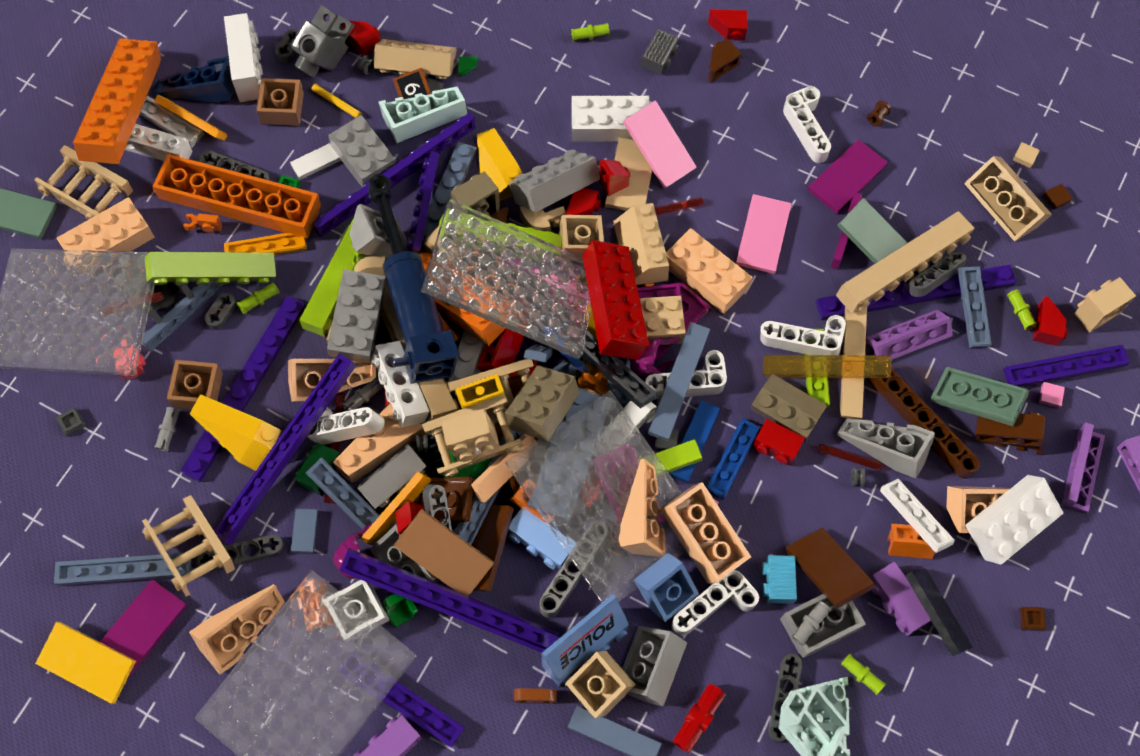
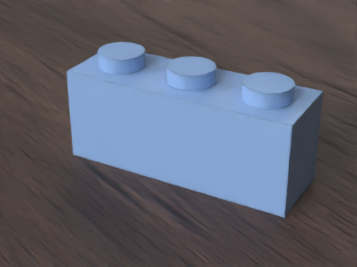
M523 507L509 525L508 537L516 544L522 543L527 547L526 550L535 557L538 555L543 558V562L553 570L555 568L560 570L576 546L575 543Z

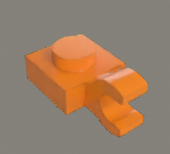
M198 213V216L186 214L187 220L192 221V223L183 224L187 231H193L200 227L201 230L208 233L221 232L223 226L218 215Z
M597 372L593 376L589 373H583V377H579V386L593 387V391L608 398V379L603 374Z

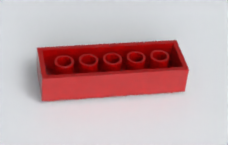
M592 240L582 257L600 354L638 360L648 348L649 342L629 247Z

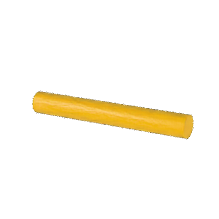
M317 84L312 86V91L353 117L357 118L361 115L360 111Z

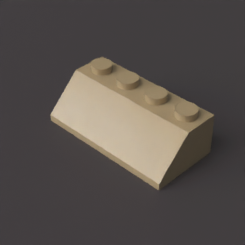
M382 39L375 44L374 68H379L380 72L396 70L399 74H405V72H412L422 68L425 77L431 74L436 75V78L447 79V76L450 77L453 73L457 48Z
M993 156L964 183L1014 241L1019 240L1038 228L1052 215L1002 157Z
M654 204L632 206L614 220L613 224L618 245L629 247L636 284L668 281L669 263Z

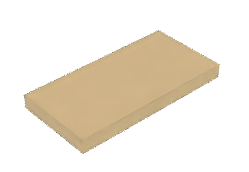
M619 137L614 161H620L622 166L629 170L631 177L629 178V187L609 197L607 195L605 207L627 211L632 206L646 204L652 168L634 140Z

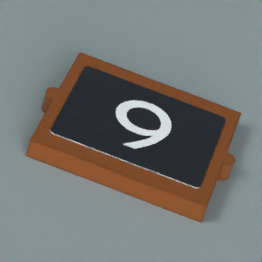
M422 68L412 72H405L404 75L392 79L398 96L403 97V99L414 98L415 94L420 93L422 95L431 94Z

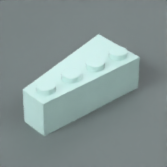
M458 87L432 91L430 95L415 94L414 98L403 99V97L395 98V101L387 103L386 100L379 101L382 117L396 143L467 115L465 99Z

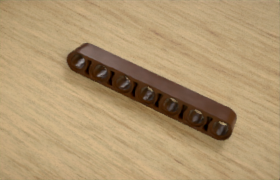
M875 362L867 375L870 384L909 425H916L939 433L941 438L934 436L931 448L957 476L963 479L970 478L980 466L978 458L886 362ZM875 371L881 372L883 376L877 375ZM889 386L895 387L897 391L891 390ZM904 401L909 402L911 407L905 405ZM918 417L925 418L926 422H922ZM948 448H953L956 454L951 453ZM963 463L968 464L971 467V470L966 469Z

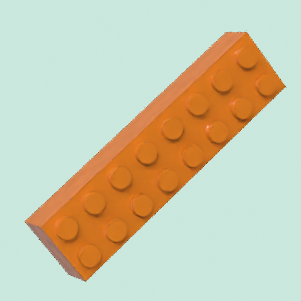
M131 39L118 40L73 141L79 161L119 164L162 60L157 42Z
M167 154L152 186L158 199L279 232L291 233L298 237L302 236L305 239H308L313 228V222L316 221L322 206L318 193Z

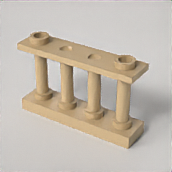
M66 145L60 150L64 157V162L48 181L45 182L38 177L34 179L39 186L38 190L43 195L54 197L85 215L87 220L103 212L117 194L123 193L129 197L133 192L126 179L96 162L79 161L76 151ZM76 166L79 168L80 171L62 191L54 187L70 167ZM91 175L95 178L94 182L78 200L69 196L86 176ZM107 184L110 186L111 189L94 209L85 205L101 185Z
M525 359L449 382L448 387L450 392L455 391L457 387L460 388L465 386V384L469 385V383L477 382L478 379H485L496 373L511 405L514 398L508 382L509 374L517 372L524 386L529 378V368L533 367L534 364L532 359ZM493 412L488 413L493 424L499 422L496 414Z
M505 394L422 424L426 434L435 436L444 463V467L437 469L440 475L451 477L458 474L460 469L506 452L510 455L520 451V447H523L524 443L521 439L514 440L505 415L506 407L510 406L508 397ZM480 409H485L487 414L491 412L496 414L506 444L501 445L500 449L495 450L490 455H479L467 462L459 461L453 463L446 446L441 422Z
M191 495L183 499L186 507L183 508L181 513L153 528L147 519L142 520L146 528L142 530L148 542H154L174 576L171 580L176 590L180 591L182 589L186 597L190 595L186 584L214 568L223 567L227 574L235 570L229 554ZM186 519L194 520L195 524H193L192 528L162 544L156 536ZM197 534L198 536H204L205 539L202 540V544L172 560L166 552ZM207 550L208 552H214L215 556H213L212 560L183 576H180L176 569L178 566Z

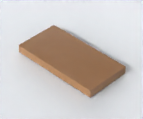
M423 509L420 510L394 543V547L456 592L466 596L470 595L494 564V561Z

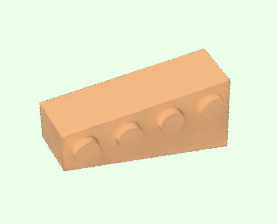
M390 403L379 414L384 419L382 430L376 434L357 437L333 461L334 466L349 482L354 483L376 469V466L382 462H386L405 445H411V443L415 442L416 434H419L420 437L426 434L423 426L419 423L401 428L399 421L394 418L393 407Z

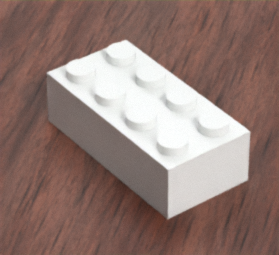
M247 13L225 16L224 22L231 77L240 102L258 100L263 71L261 63H259V59H261L259 48H257L259 41L253 20L249 21Z
M572 96V142H618L619 137L634 140L622 121L649 105V96Z
M1027 475L965 526L984 560L1001 565L1059 518L1063 511L1045 478Z

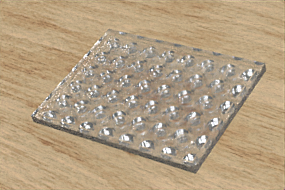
M450 199L445 209L421 292L579 359L583 355L591 311L583 258Z
M11 248L0 291V368L135 376L155 285L154 282H147L145 256L149 252Z
M611 390L561 423L549 441L538 439L505 462L601 602H604L612 594L616 596L618 602L638 588L634 579L661 558L631 554L620 547L619 543L621 522L640 460L646 459L655 466L659 491L655 498L659 507L662 508L682 494L680 488ZM658 515L660 528H664L665 554L669 553L678 558L686 550L664 516Z
M311 570L195 716V719L237 756H340L417 654L319 574Z

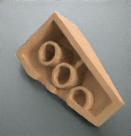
M335 359L288 360V383L291 400L306 401ZM351 360L357 366L338 393L371 382L376 378V367L372 365V361L367 363Z
M641 459L621 522L619 543L620 547L631 554L663 557L665 555L664 528H660L658 515H662L659 510L661 507L658 506L655 498L659 493L655 466L646 459Z
M947 486V510L958 533H969L965 525L1011 488Z
M273 584L208 618L189 633L199 650L221 675L240 661L244 656L243 652L251 642H255L258 638L256 635L264 625L270 623L285 602L276 585Z

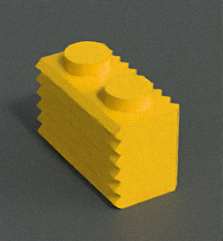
M496 373L485 379H478L477 382L474 381L469 383V385L465 384V386L460 388L457 387L455 390L462 409L505 394L499 376Z

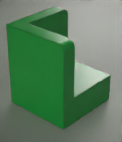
M397 594L386 598L382 603L386 614L395 628L411 620L418 613L412 600Z

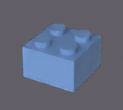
M666 553L634 579L650 610L665 622L699 595L683 563L669 553Z

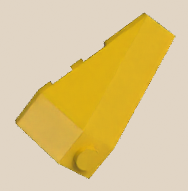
M495 128L477 134L480 173L485 171L498 187L499 201L512 197L513 194L509 182L514 180L517 175L523 174L518 163Z
M201 394L190 412V415L207 432H210L219 441V444L234 456L233 458L238 463L254 471L258 469L282 430L263 420Z

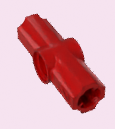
M709 683L697 704L695 703L684 719L685 723L672 741L678 748L688 754L698 741L701 733H704L714 718L713 714L726 695L719 687Z

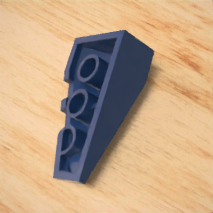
M229 57L212 59L207 61L208 65L198 68L194 66L191 68V71L183 75L176 73L160 79L155 86L153 95L204 102L231 100L235 87L232 82Z

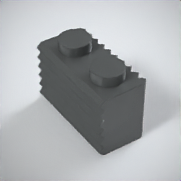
M657 29L642 56L641 67L662 75L664 69H669L672 55L676 56L679 50V45H677L678 37Z

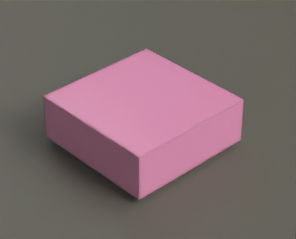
M1043 382L1039 403L1060 408L1065 387Z

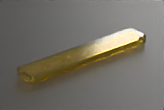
M764 355L763 377H770L774 374L777 377L891 378V356Z

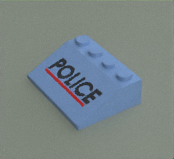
M612 594L542 653V667L558 687L563 684L567 686L565 683L596 651L608 652L610 650L609 645L613 641L619 642L628 634L626 630H628L629 624L616 596Z

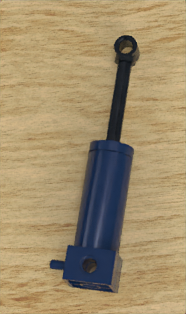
M382 174L374 175L370 180L368 197L378 204L393 255L383 263V271L406 344L404 356L393 359L392 364L394 367L406 366L411 384L452 377L459 359L452 331H444L421 256L416 252H405L389 202L391 198L389 191L390 180Z

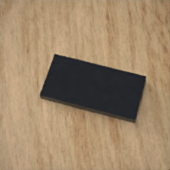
M927 569L915 570L906 574L905 577L951 655L955 656L973 648Z

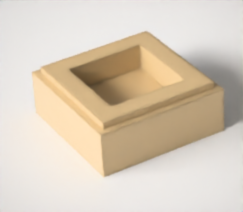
M1021 142L1013 160L1031 168L1040 150Z

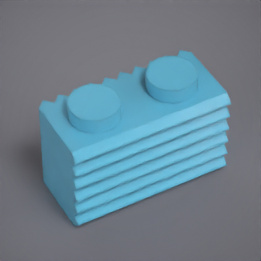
M768 555L765 560L766 562H762V575H766V583H763V597H767V603L794 604L797 600L795 556Z

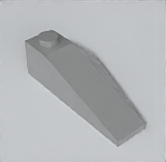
M847 418L837 432V435L895 471L917 478L926 462L935 432L916 425L907 424V427L894 426V423L888 422L887 425L874 424L873 421Z

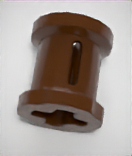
M878 101L875 104V109L867 115V120L870 124L877 127L881 126L885 116L889 115L892 111L890 105L885 101Z

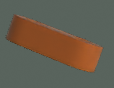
M514 689L513 702L554 704L557 703V690Z

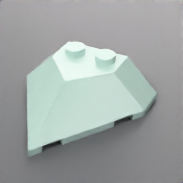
M848 676L793 690L788 694L781 707L779 730L801 756H850V749L846 747V736L850 735L849 698H845V686L848 685Z

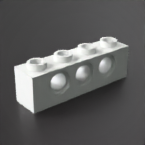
M135 124L125 148L127 151L165 161L167 154L189 159L193 152L186 138Z
M400 341L376 345L374 353L371 355L372 365L378 370L380 384H383L385 387L387 401L392 404L394 418L399 421L402 428L424 423L429 409L418 383H410L406 366L394 367L392 364L393 359L401 358L405 353Z

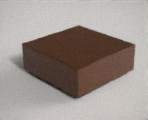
M1059 184L1043 194L1054 209L1066 205L1073 200L1063 184Z
M1024 606L1020 608L1021 630H1046L1045 608Z

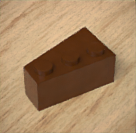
M1035 412L1019 414L1014 426L977 416L976 442L1004 447V444L1017 446L1016 450L1024 451V448L1037 450L1036 454L1043 456L1045 415Z

